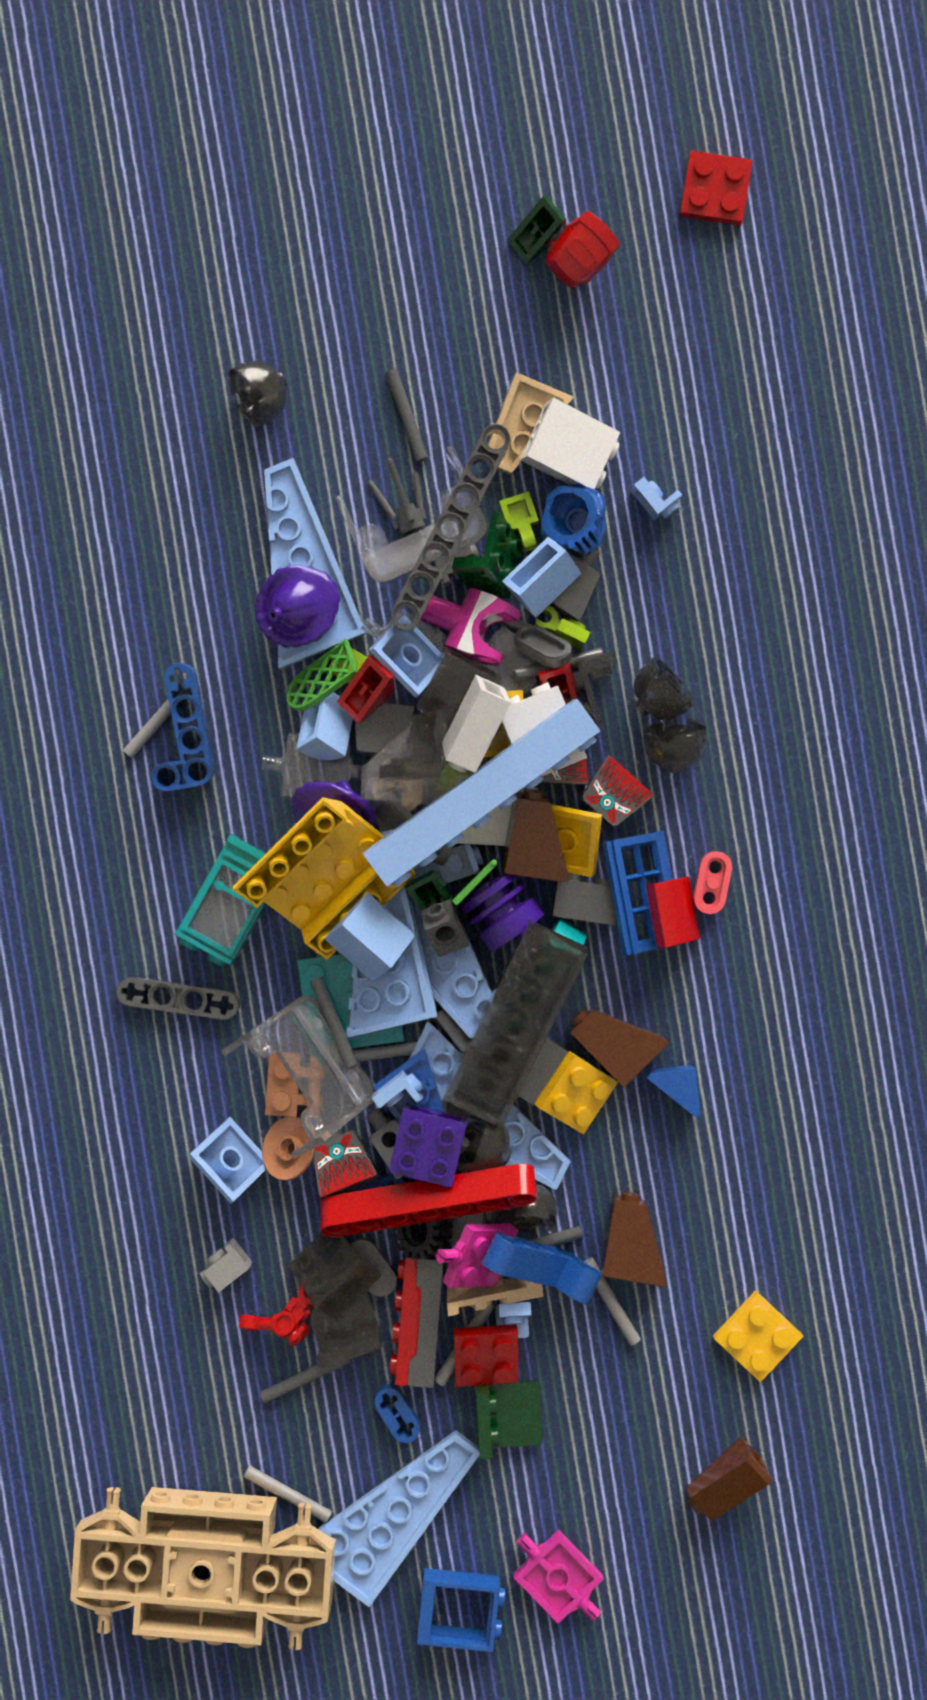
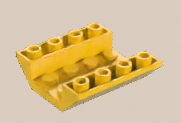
M322 797L233 886V890L256 908L263 902L298 927L302 932L304 943L328 960L337 950L324 939L325 936L367 892L384 906L416 873L412 868L409 870L411 876L397 887L393 883L386 886L363 855L364 851L385 836L342 801Z

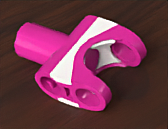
M469 588L462 605L433 596L421 621L450 631L444 644V648L448 651L475 662L500 665L504 655L488 647L489 644L484 642L485 632L489 626L497 622H518L521 612L513 605L492 594Z

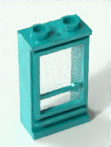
M234 834L229 835L221 853L178 930L175 932V935L181 938L180 944L193 951H196L198 948L209 953L207 959L219 966L224 967L225 963L229 965L235 963L267 904L263 902L256 908L233 890V886L266 852L242 841Z

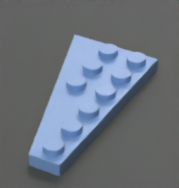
M294 458L264 470L271 550V572L273 575L277 569L291 565H303L326 572L337 584L340 602L334 624L323 635L322 639L298 648H285L277 645L279 670L327 651L344 639L351 641L367 634Z
M392 829V830L385 831V832H381V833H382L384 836H386V835H388L390 832H392L393 829ZM405 886L384 907L416 935L392 968L373 981L352 964L351 976L354 980L352 997H349L348 1009L351 1010L350 1025L346 1030L347 1038L437 1017L412 897L405 889Z
M430 862L424 867H421L420 864L413 867L416 875L410 881L431 870L440 871L437 863ZM412 899L433 997L480 1051L486 1055L509 1034V1031L467 935L469 946L439 957L424 930L421 911Z
M427 1021L410 1058L424 1048L426 1049L441 1101L446 1094L455 1090L463 1091L470 1096L473 1102V1111L467 1119L464 1137L470 1143L468 1147L506 1166L514 1164L532 1165L535 1171V1180L557 1190L570 1164V1160L498 1089L491 1092L465 1056L438 1029Z
M455 1430L319 1527L320 1531L336 1539L334 1581L366 1606L370 1607L479 1457V1447Z

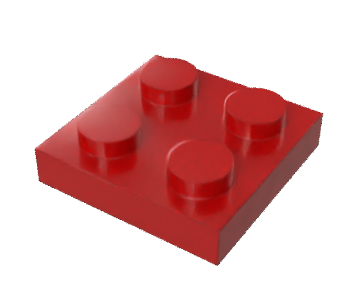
M690 150L679 216L741 226L752 160Z
M517 1324L453 1328L455 1387L518 1383Z

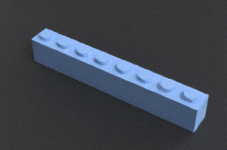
M573 699L478 768L476 773H471L363 852V855L386 886L393 883L397 887L411 876L409 870L418 864L424 867L436 859L438 855L435 851L445 844L450 848L462 840L464 835L461 832L471 825L476 829L491 818L488 813L498 805L502 810L517 799L515 793L520 789L526 787L527 790H530L544 779L541 776L542 773L551 767L556 771L570 761L567 755L578 748L582 752L597 741L594 736L600 732L599 728L580 701Z

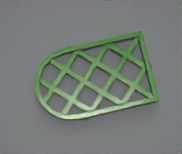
M344 639L294 677L286 693V701L291 708L297 711H306L353 679L358 669L349 641ZM335 659L332 667L326 668L329 660ZM340 660H346L342 669L337 668ZM313 671L318 672L314 680H309ZM323 672H327L328 675L325 681H319ZM339 673L336 681L330 682L333 674ZM301 684L297 693H294L297 685ZM306 685H311L307 694L302 693ZM316 686H322L318 695L313 694ZM299 698H305L302 705H296Z

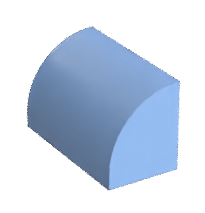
M547 537L502 582L513 596L536 618L582 573L568 552L551 538Z
M333 692L314 707L304 711L296 750L306 756L320 760H336L346 756L353 718L337 703L339 695Z

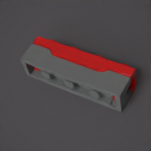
M411 1256L405 1257V1260H399L397 1279H403V1292H396L395 1311H401L400 1323H394L392 1342L398 1343V1354H391L390 1374L396 1375L395 1385L433 1388L443 1263H438L436 1256L424 1259H412Z

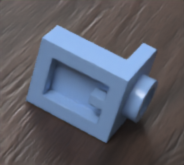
M645 477L636 482L631 490V493L653 520H656L661 515L667 518L680 507L677 503L682 496L679 490L663 501L661 498L663 493L653 481L648 482Z
M463 844L453 848L448 861L444 865H437L445 882L449 883L479 873L478 866L484 863L478 846L472 848L470 844Z
M402 1070L374 1092L372 1100L379 1108L385 1104L391 1107L403 1098L404 1094L402 1091L406 1089L416 1103L423 1099L420 1091L424 1087L413 1073L407 1075Z
M530 1302L498 1304L495 1307L496 1326L517 1324L518 1338H527L529 1336L528 1317L531 1316Z

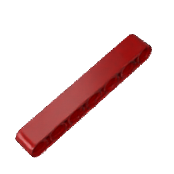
M514 1164L455 1174L451 1187L420 1180L327 1196L320 1201V1231L324 1236L341 1237L531 1205L537 1201L534 1167L529 1164Z

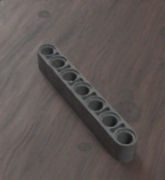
M491 424L487 426L470 455L392 609V622L398 630L407 632L415 629L423 617L508 450L510 433L503 425ZM491 434H498L503 438L504 445L499 449H493L486 443V438ZM476 463H483L488 467L489 474L485 478H476L471 472V467ZM459 493H470L474 498V504L469 508L459 506L456 502V496ZM446 521H454L458 524L460 531L454 537H447L441 531L442 524ZM431 550L441 551L445 561L440 566H431L426 560L428 552ZM416 579H425L430 585L429 592L424 596L416 595L411 589V585ZM405 607L412 609L415 613V620L409 625L399 623L396 618L397 612Z

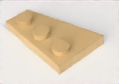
M516 372L496 421V424L503 425L510 433L509 447L498 470L510 475L520 464L521 455L545 402L554 397L568 405L574 397ZM492 434L488 446L493 449L501 448L504 445L503 438L498 434Z
M502 1276L497 1281L496 1286L450 1289L447 1286L448 1316L459 1314V1308L465 1306L474 1307L476 1311L486 1309L488 1305L493 1303V1300L498 1299L500 1303L510 1304L544 1297L542 1284L515 1278L503 1279Z

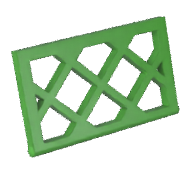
M492 859L452 900L456 905L497 865V859Z

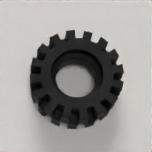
M446 1219L426 1222L428 1233L425 1241L418 1234L417 1224L395 1227L392 1230H397V1235H393L394 1241L400 1240L397 1248L399 1251L405 1250L403 1255L406 1257L412 1256V1259L434 1257L436 1254H439L437 1252L439 1249H446L450 1245L446 1240L452 1239L453 1233L448 1232V1228H453L452 1222L447 1223Z

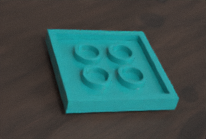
M342 954L332 955L328 960L322 956L299 959L298 967L310 1054L336 1051L338 1048L310 981L317 977L323 978L346 1034L347 1027L350 1025L351 1010L348 1008L349 997H352L354 980L351 976L352 963ZM403 1025L347 1039L351 1048L404 1041Z

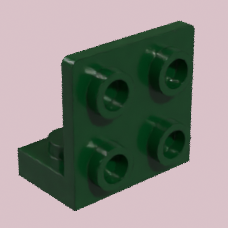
M493 512L484 557L476 554H470L467 557H454L452 569L468 589L481 590L498 598H510L511 592L502 581L516 568L518 558L521 557L523 551L522 541L501 512Z
M537 1380L476 1386L480 1459H492V1448L542 1445L540 1386Z

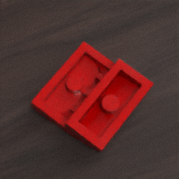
M687 876L646 885L657 948H666L699 939L700 933L690 877Z

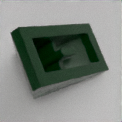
M544 195L507 241L522 260L528 264L550 247L548 243L551 239H557L565 228L566 218L549 197Z
M431 870L404 885L420 911L433 904L454 899L440 871ZM452 901V903L454 904V906H455V908H456V910H457L459 916H462L460 909H459L458 906Z

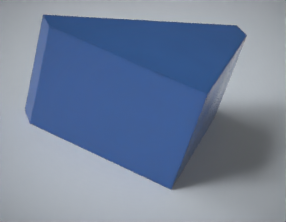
M694 1066L650 1069L645 1072L644 1076L694 1117L697 1118L701 1114L696 1068Z

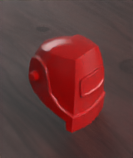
M585 211L579 218L567 224L556 240H550L548 245L551 248L546 254L545 262L559 280L573 289L584 283L588 284L591 278L609 262L619 248L620 242L601 219L592 212Z

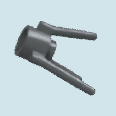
M388 458L387 464L402 507L396 509L397 516L375 483L370 480L368 485L391 519L394 530L400 529L402 535L410 534L424 528L423 520L427 519L423 507L419 473H413L417 507L415 508L414 503H408L393 459Z

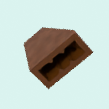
M526 788L523 793L516 792L517 799L512 803L501 863L504 873L568 883L569 875L549 800L546 796H542V791L535 789L527 790Z
M592 1008L587 1012L582 1009L570 1021L573 1025L569 1029L570 1033L623 1087L669 1044L662 1035Z
M621 1192V1196L613 1195L600 1266L602 1276L665 1287L666 1277L645 1201L640 1199V1195L631 1192Z
M741 1436L686 1486L690 1497L687 1502L699 1516L704 1513L712 1522L773 1482V1479L763 1459Z

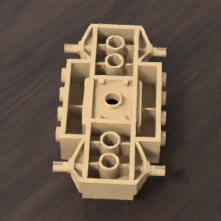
M110 1487L107 1489V1501L104 1510L81 1519L75 1528L70 1600L77 1605L95 1611V1614L98 1615L97 1632L100 1634L103 1629V1634L111 1632V1615L113 1612L134 1606L132 1635H141L142 1638L147 1640L165 1637L173 1638L181 1643L201 1640L210 1645H221L225 1642L236 1643L243 1648H252L256 1645L261 1646L270 1620L287 1627V1630L290 1631L288 1648L294 1649L296 1637L295 1650H300L302 1648V1633L304 1629L328 1622L333 1596L336 1539L331 1538L311 1525L312 1505L309 1503L305 1507V1516V1503L298 1504V1520L295 1525L273 1534L276 1521L277 1497L152 1487L141 1505L140 1521H138L123 1510H120L119 1498L121 1489L116 1487L114 1490V1487ZM199 1565L207 1567L211 1573L210 1578L205 1580L199 1579L194 1573V1568Z

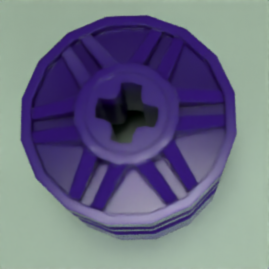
M503 874L495 876L471 893L464 905L460 907L463 914H466L475 907L478 909L479 913L469 920L471 925L483 920L487 922L488 925L481 931L479 937L490 952L495 951L544 916V913L532 897L520 903L517 901L516 897L525 888L523 883L511 891L507 887V884L518 877L517 875Z

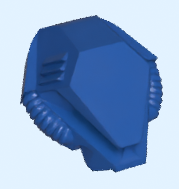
M579 484L569 486L558 485L547 495L546 506L542 515L541 536L544 540L547 537L551 538L564 549L568 548L585 555H591L599 549L607 526L605 519V497L599 491Z

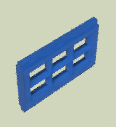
M664 831L602 842L623 956L658 949L645 879L655 877L656 883L673 879ZM649 845L654 870L644 872L639 847ZM632 849L636 874L626 876L621 850ZM628 882H638L642 907L632 908ZM643 913L648 939L638 941L633 915Z

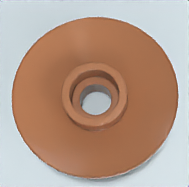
M290 1116L279 1119L270 1127L263 1142L262 1157L267 1171L273 1177L280 1180H292L306 1171L312 1161L315 1149L314 1135L310 1126L303 1119Z

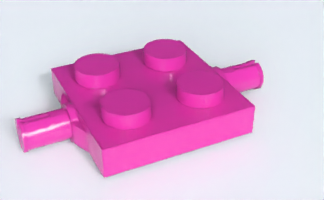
M511 1223L466 1224L454 1248L439 1249L437 1251L439 1253L436 1254L437 1262L440 1264L449 1263L442 1282L450 1289L496 1286L501 1275L483 1266L482 1261L495 1233L516 1237L518 1229Z
M559 1529L545 1543L539 1546L526 1533H523L521 1535L522 1538L519 1537L516 1544L528 1554V1557L513 1573L514 1579L558 1624L570 1612L578 1608L591 1621L596 1619L595 1616L598 1618L601 1610L589 1600L592 1590L604 1580L603 1574Z

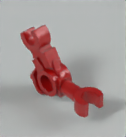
M305 1281L299 1287V1297L293 1296L283 1311L273 1314V1317L240 1315L238 1328H242L245 1331L271 1330L278 1337L288 1339L290 1346H295L309 1334L308 1325H302L312 1314L309 1309L312 1306L319 1305L325 1295L317 1291L314 1297L308 1298V1292L313 1285Z

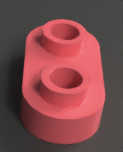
M709 852L702 857L699 863L693 902L695 907L702 913H717L724 907L726 902L732 863L730 858L722 852ZM713 861L718 862L720 865V870L717 873H712L709 869V865ZM706 892H711L714 896V900L710 904H706L703 900Z

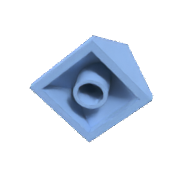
M405 615L398 620L403 625L412 623ZM393 625L369 648L370 652L415 698L449 661L417 627L411 631L404 632L398 630Z
M367 892L324 939L373 981L392 968L416 934Z
M231 1117L188 1155L230 1204L266 1170L262 1151Z

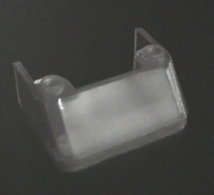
M451 445L447 447L446 456L458 481L463 471V466L454 446ZM455 486L448 488L443 493L441 498L442 510ZM461 492L456 496V502L463 508H469L474 504V498L468 492ZM342 496L335 497L368 574L373 580L381 583L389 582L412 571L436 523L389 543L383 530L376 525H365L356 529ZM480 505L456 551L470 546L484 537L487 530V522ZM446 521L441 526L442 533L447 537H454L460 531L458 524L454 521ZM431 550L426 555V560L428 563L443 558L444 555L439 550Z
M310 996L299 997L221 1051L226 1056L246 1043L251 1052L257 1057L267 1058L276 1053L310 1103V1106L301 1114V1124L309 1139L290 1153L293 1158L326 1141L373 1103L372 1095L375 1089L372 1082L359 1063L357 1066L346 1070L322 1009L317 1001Z

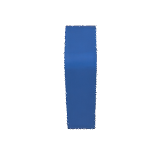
M175 663L170 665L165 672V684L180 759L159 764L153 769L151 774L152 783L161 791L201 786L209 782L215 774L197 673L187 663ZM178 669H181L182 673L188 674V679L183 681L184 690L192 689V694L176 697V691H182L181 683L174 680V675L179 674ZM185 699L190 700L195 707L194 714L189 718L184 717L179 710L181 702ZM189 731L197 732L201 738V743L196 749L190 748L186 744L185 737ZM195 762H200L206 767L207 774L204 779H197L192 775L191 768ZM164 768H169L175 773V781L172 785L163 783L160 778V773Z
M495 1233L482 1261L483 1266L499 1275L555 1287L565 1295L583 1304H589L602 1276L598 1270L564 1249L502 1233Z

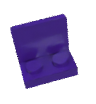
M405 1103L389 1172L451 1187L465 1134L467 1118Z

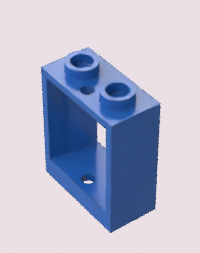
M424 1568L417 1644L493 1652L494 1640H500L502 1620L497 1619L498 1608H504L505 1588H500L499 1576ZM436 1586L490 1592L486 1630L432 1624Z

